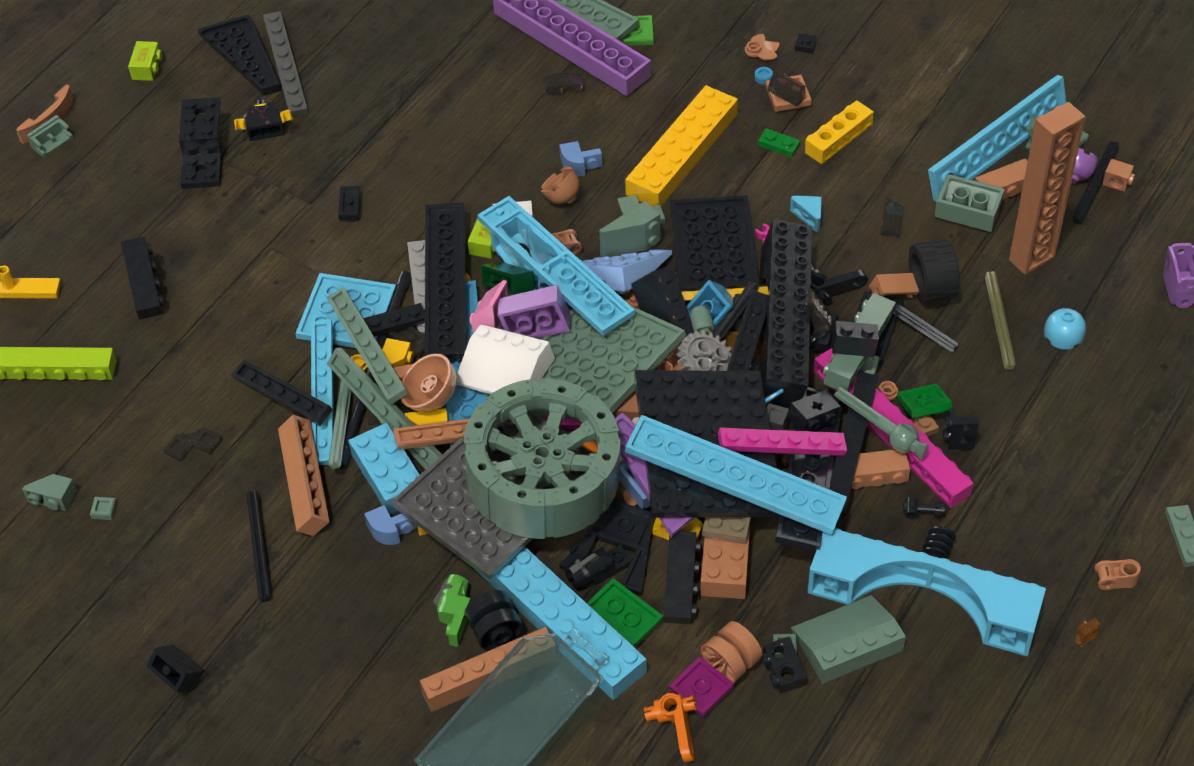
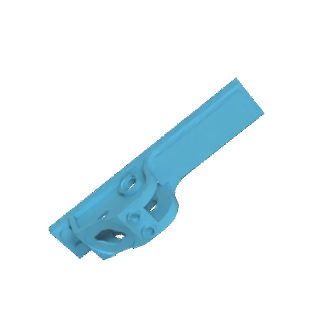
M510 196L478 214V221L490 231L492 247L505 263L534 271V290L558 285L564 300L602 336L635 316L634 308ZM520 244H524L529 248L531 256Z

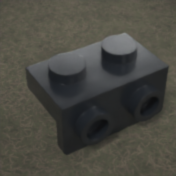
M954 408L949 409V415L945 416L946 429H943V441H947L948 450L974 449L979 424L978 417H956Z

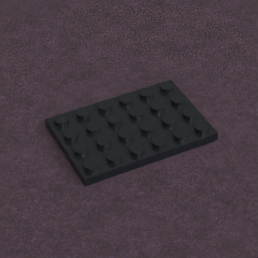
M748 195L670 200L677 276L681 292L700 291L708 280L723 285L725 289L745 288L750 281L757 284L758 287L760 286Z

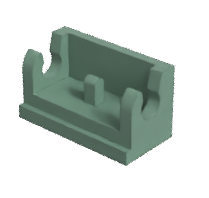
M56 115L27 134L31 148L44 158L73 139V135L67 130L69 126Z

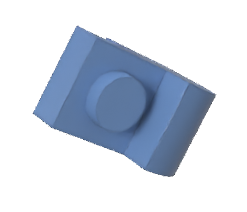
M578 141L559 145L563 168L571 167L577 176H585V170L602 167L600 148L581 152Z
M385 505L364 513L367 527L373 538L382 544L400 543L399 535L407 534L417 528L416 524L403 514L391 518Z

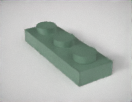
M1189 506L1167 507L1165 514L1184 567L1194 566V520Z

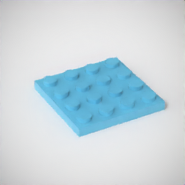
M319 273L295 333L296 338L311 341V322L331 319L333 323V345L356 348L326 297L344 287L362 318L388 311L396 285Z

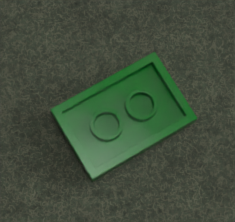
M614 578L587 602L598 615L634 648L663 621V615Z

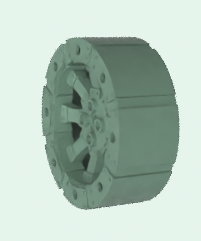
M540 378V381H531V379L518 381L490 394L482 405H478L468 421L464 435V452L469 495L479 512L488 521L494 522L500 529L514 535L535 539L567 536L591 525L612 503L619 483V428L606 404L596 395L592 396L589 394L587 389L558 379ZM549 414L547 423L542 427L541 431L536 426H533L529 419L530 416ZM565 418H571L582 423L578 429L570 434L559 435L562 420ZM512 421L513 424H516L521 438L515 437L513 439L505 436L497 428L504 423ZM594 439L598 446L597 453H590V455H577L573 452L574 449L585 442H590ZM487 449H497L511 456V459L499 463L497 461L491 462ZM570 470L585 471L583 476L574 481H570L564 473ZM517 474L525 478L523 484L520 485L505 479V477ZM552 483L555 487L553 489H537L539 484Z

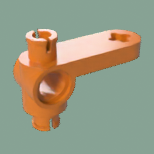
M667 693L661 699L654 700L653 706L644 707V712H647L644 713L647 722L657 719L659 723L667 721L675 723L682 759L685 763L694 761L695 754L687 712L697 710V705H695L697 704L694 695L684 698L682 694ZM677 704L676 709L674 711L669 712V708L672 705Z

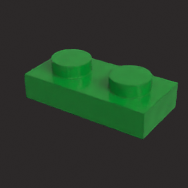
M766 128L758 140V146L792 158L800 147V140Z

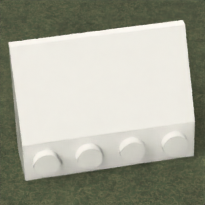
M480 324L467 345L456 375V385L492 394L498 389L518 381L528 379L540 381V378L543 377L555 360L550 343Z

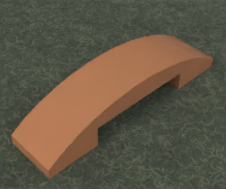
M66 84L54 95L56 102L36 120L28 118L16 129L21 143L29 142L27 134L54 116L58 115L63 120L73 103V95L69 85Z

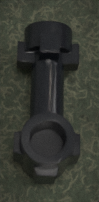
M908 497L903 502V513L909 519L917 518L918 513H934V517H940L945 515V503L935 501L934 505L918 504L917 498Z

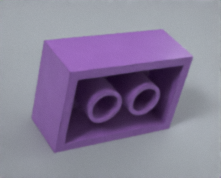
M558 285L499 298L498 317L505 331L536 339L570 331L571 313Z

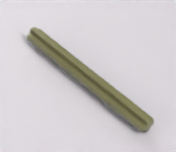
M994 271L986 272L985 280L1004 368L1006 370L1015 369L1016 361L997 275Z

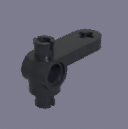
M811 265L810 298L819 301L822 306L825 303L827 305L832 301V297L865 286L868 282V277L863 270H856L828 279L825 274L820 270H815V267Z

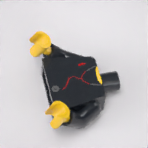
M259 99L255 102L254 106L248 107L247 114L243 118L234 120L235 130H247L249 141L285 135L282 123L292 121L293 117L291 110L283 111L280 108H276L274 103H266L265 100Z

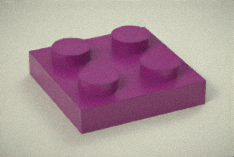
M700 656L669 685V691L676 695L682 694L684 698L694 695L697 703L695 704L697 705V710L694 711L702 718L734 689L732 681Z

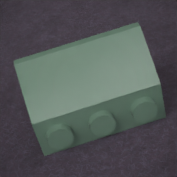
M947 174L936 202L934 217L992 232L1005 189Z

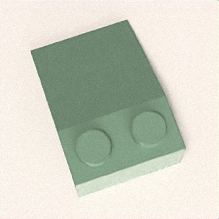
M644 201L600 229V256L613 257L644 251L651 246H655L661 240L660 213Z

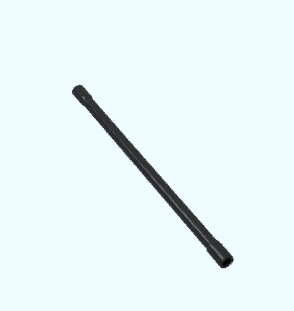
M400 271L388 311L399 309L411 278L409 272ZM390 333L379 335L377 342L381 349H383ZM368 368L366 374L374 382L375 379ZM357 398L345 433L341 467L337 468L340 470L346 468L351 454L348 440L356 436L366 407L359 398Z

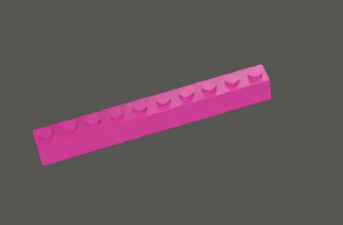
M832 348L814 360V372L823 381L825 379L823 370L827 363L831 364ZM856 378L848 390L851 394L853 393ZM830 387L835 393L838 391L837 389ZM876 389L872 409L896 425L907 423L915 427L914 423L907 419L900 409L887 399L883 392ZM868 420L867 425L893 450L889 442V435ZM915 427L919 434V442L928 443L929 451L922 461L919 460L914 452L906 453L909 466L950 508H953L971 496L972 480L969 476L964 475L957 465L950 461L943 454L942 450L929 440L925 433H921Z

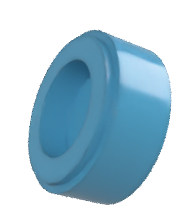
M760 67L756 69L755 81L757 83L765 84L766 81L773 80V71L770 68Z

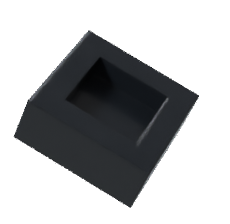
M799 33L795 44V51L813 54L817 36Z

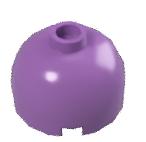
M1079 148L1071 183L1087 180L1093 175L1098 163L1097 156L1091 152L1090 155L1085 154L1084 149Z

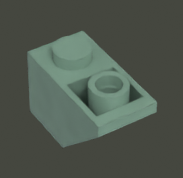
M55 474L25 485L22 489L29 503L47 506L52 510L59 509L63 511L68 509L77 492L73 479Z

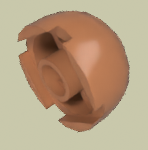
M565 167L560 169L562 173L559 175L552 174L541 187L543 195L555 204H564L566 202L569 204L573 202L580 188L579 178L571 167Z

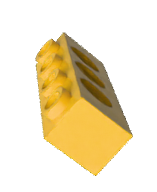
M856 100L841 113L835 115L827 124L822 125L814 134L806 138L805 153L823 164L872 126L874 111Z

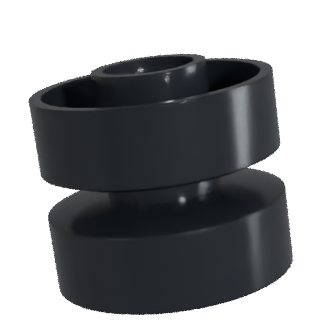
M492 590L474 598L465 608V617L471 629L474 630V635L480 647L484 650H492L516 640L523 631V624L505 591Z

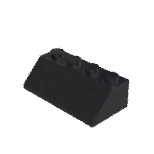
M672 266L652 271L631 283L639 310L684 329L686 336L694 333L690 315Z

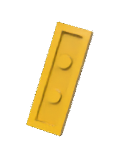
M0 266V298H58L61 287L60 278H12L9 268L7 266Z

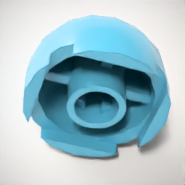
M1061 308L1049 315L1044 326L1045 338L1047 337L1051 341L1050 344L1060 349H1073L1075 345L1082 344L1086 335L1085 320L1080 313L1070 308Z

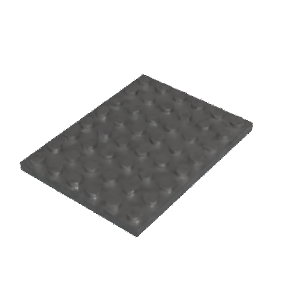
M541 416L529 417L532 425L536 426L539 431L547 423V420ZM512 421L504 423L497 428L505 436L513 439L515 437L521 438L516 424H513ZM559 430V435L565 434L564 432ZM464 436L391 501L395 509L489 580L533 539L514 535L500 529L494 522L488 521L476 508L467 488ZM582 445L573 451L577 455H590L592 453ZM487 449L491 462L497 461L499 463L511 459V456L497 449ZM570 470L565 471L564 474L570 481H574L583 476L585 471ZM518 474L505 477L506 480L518 485L523 484L525 479L522 475ZM552 483L539 484L537 489H553L555 487Z

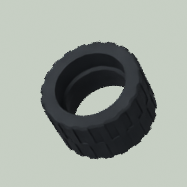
M941 238L912 244L909 249V272L914 275L919 290L916 295L919 301L924 304L956 298L960 291V272L954 248L949 240Z

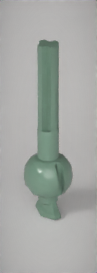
M838 388L834 396L888 434L889 442L895 451L900 453L912 451L920 461L924 459L929 451L928 443L919 442V434L914 426L907 423L896 425L844 388Z

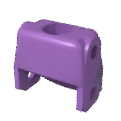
M1175 243L1172 246H1168L1165 256L1163 278L1169 301L1179 308H1187L1194 304V245L1191 243Z

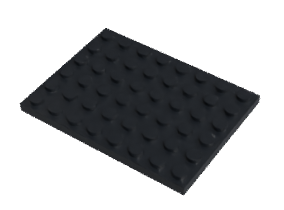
M635 370L634 372L639 419L641 415L719 446V428L770 430L760 371ZM734 451L777 469L774 453ZM645 460L652 518L779 517L780 515Z

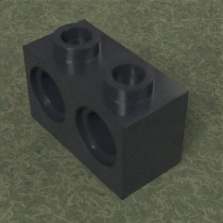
M790 636L764 645L761 659L764 666L769 667L771 671L769 677L774 688L777 687L780 694L806 685L807 676ZM779 652L782 653L784 657L781 659H777L773 656V654ZM783 673H790L793 678L784 679L781 675Z

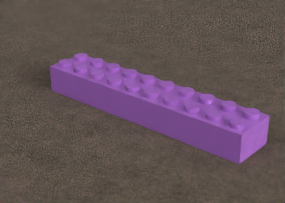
M493 0L494 14L625 96H628L651 77L650 59L553 0Z

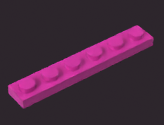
M719 428L718 431L720 446L731 451L845 456L847 452L843 433Z

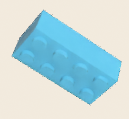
M385 423L348 441L352 457L382 506L385 505L390 515L398 511L392 506L391 501L419 476V473L404 449L397 450L393 432L388 424Z

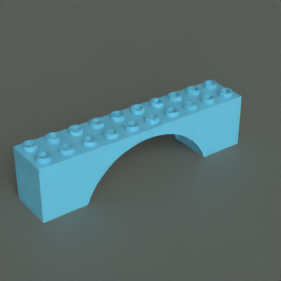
M834 528L832 535L825 532L822 533L820 550H816L810 567L808 583L809 594L847 605L873 590L892 585H915L938 591L958 603L971 616L978 627L983 644L1027 657L1046 588L1040 587L1035 583H1026L1013 577L995 574L992 571H983L970 565H962L945 558L933 557L924 552H916L902 546L887 544L881 540H873L859 534L844 532L838 528Z

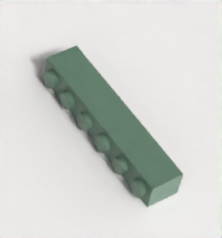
M873 293L869 300L865 299L861 308L862 312H857L854 322L878 325V335L880 337L892 317L896 302ZM833 353L831 364L827 363L823 370V375H825L823 384L837 390L839 387H842L848 391L868 357Z

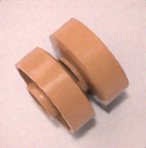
M735 621L727 623L718 631L717 636H713L701 646L703 659L733 683L745 674L746 669H750L763 656L762 649L755 637L744 626Z

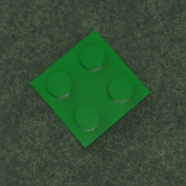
M937 384L897 392V400L911 418H922L925 415L934 413L940 414L952 408L951 400Z

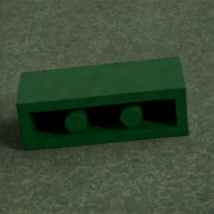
M504 262L481 265L482 285L493 288L505 280L507 281L508 293L514 295L534 290V271Z

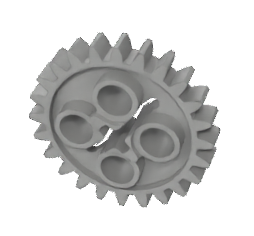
M704 330L700 333L695 331L680 342L681 345L678 346L680 351L677 353V356L681 358L677 363L683 365L680 370L726 371L732 354L729 352L731 347L725 346V340L720 342L718 335L713 338L712 332L706 335Z

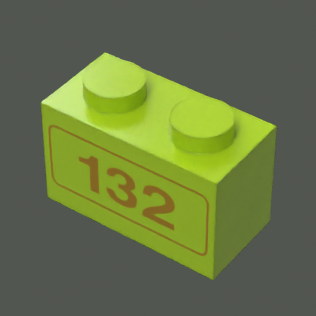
M136 41L128 66L132 80H154L155 74L159 70V61L163 58L158 42Z
M477 218L468 239L469 255L492 259L496 251L492 247L490 231Z

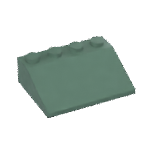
M872 595L791 627L793 634H796L798 643L822 684L903 651L906 639L895 618Z

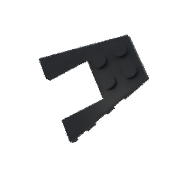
M613 499L608 509L600 514L596 520L597 522L584 533V537L580 542L572 547L564 561L561 560L559 563L560 569L564 570L566 566L577 559L589 555L597 539L616 546L621 545L623 548L635 552L621 584L632 593L642 596L654 519L651 512Z

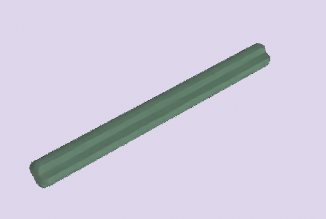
M340 380L328 466L332 470L341 467L351 397L350 388L342 380Z

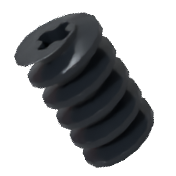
M942 526L932 527L928 531V536L925 539L921 552L933 557L948 559V555L951 553V548L954 545L953 541L956 540L955 532Z

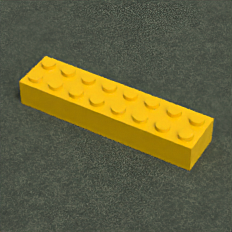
M705 85L625 179L626 195H636L638 201H646L650 206L659 204L662 206L738 115V99Z

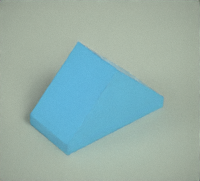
M792 196L790 211L808 226H812L814 231H820L821 197Z

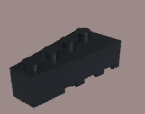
M145 237L121 242L139 320L162 315V307L165 304L163 296L158 293V289H161L159 278H155L154 272H157L155 261L151 259V255H153L151 243L147 244Z
M679 531L672 538L669 535L664 623L691 624L692 617H696L697 604H693V596H697L698 582H694L695 574H699V561H696V553H700L701 540L696 539V532Z

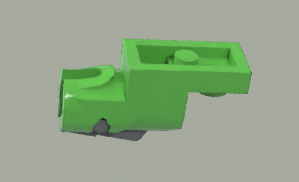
M455 574L449 575L444 581L433 602L437 607L439 621L448 624L446 636L449 637L450 645L459 647L468 622L464 612L471 599L467 597L469 581Z

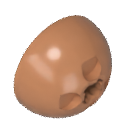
M430 354L415 362L402 380V384L408 394L402 397L401 401L407 407L420 412H430L443 407L452 398L456 388V373L451 362L442 354Z

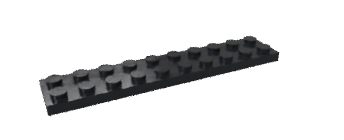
M464 202L425 205L424 356L442 354L448 360L463 359L466 351Z
M808 387L803 398L824 390ZM828 392L841 406L837 420L831 425H825L810 432L838 433L843 402L834 396L835 393ZM790 453L787 473L829 489L835 455ZM779 515L775 543L816 552V550H820L823 531Z

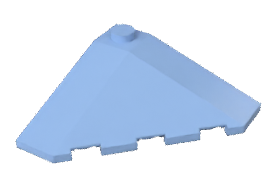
M649 250V252L638 254L634 252L621 254V256L597 257L582 262L600 279L604 280L611 289L618 291L619 294L629 293L630 289H632L631 283L655 271L672 254V250Z

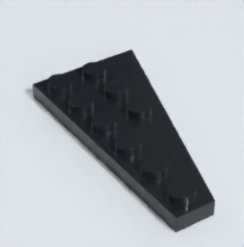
M249 14L198 29V34L262 94L280 89L278 79Z

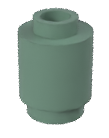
M694 307L690 315L693 331L700 333L704 330L706 335L709 332H713L714 325L707 307Z

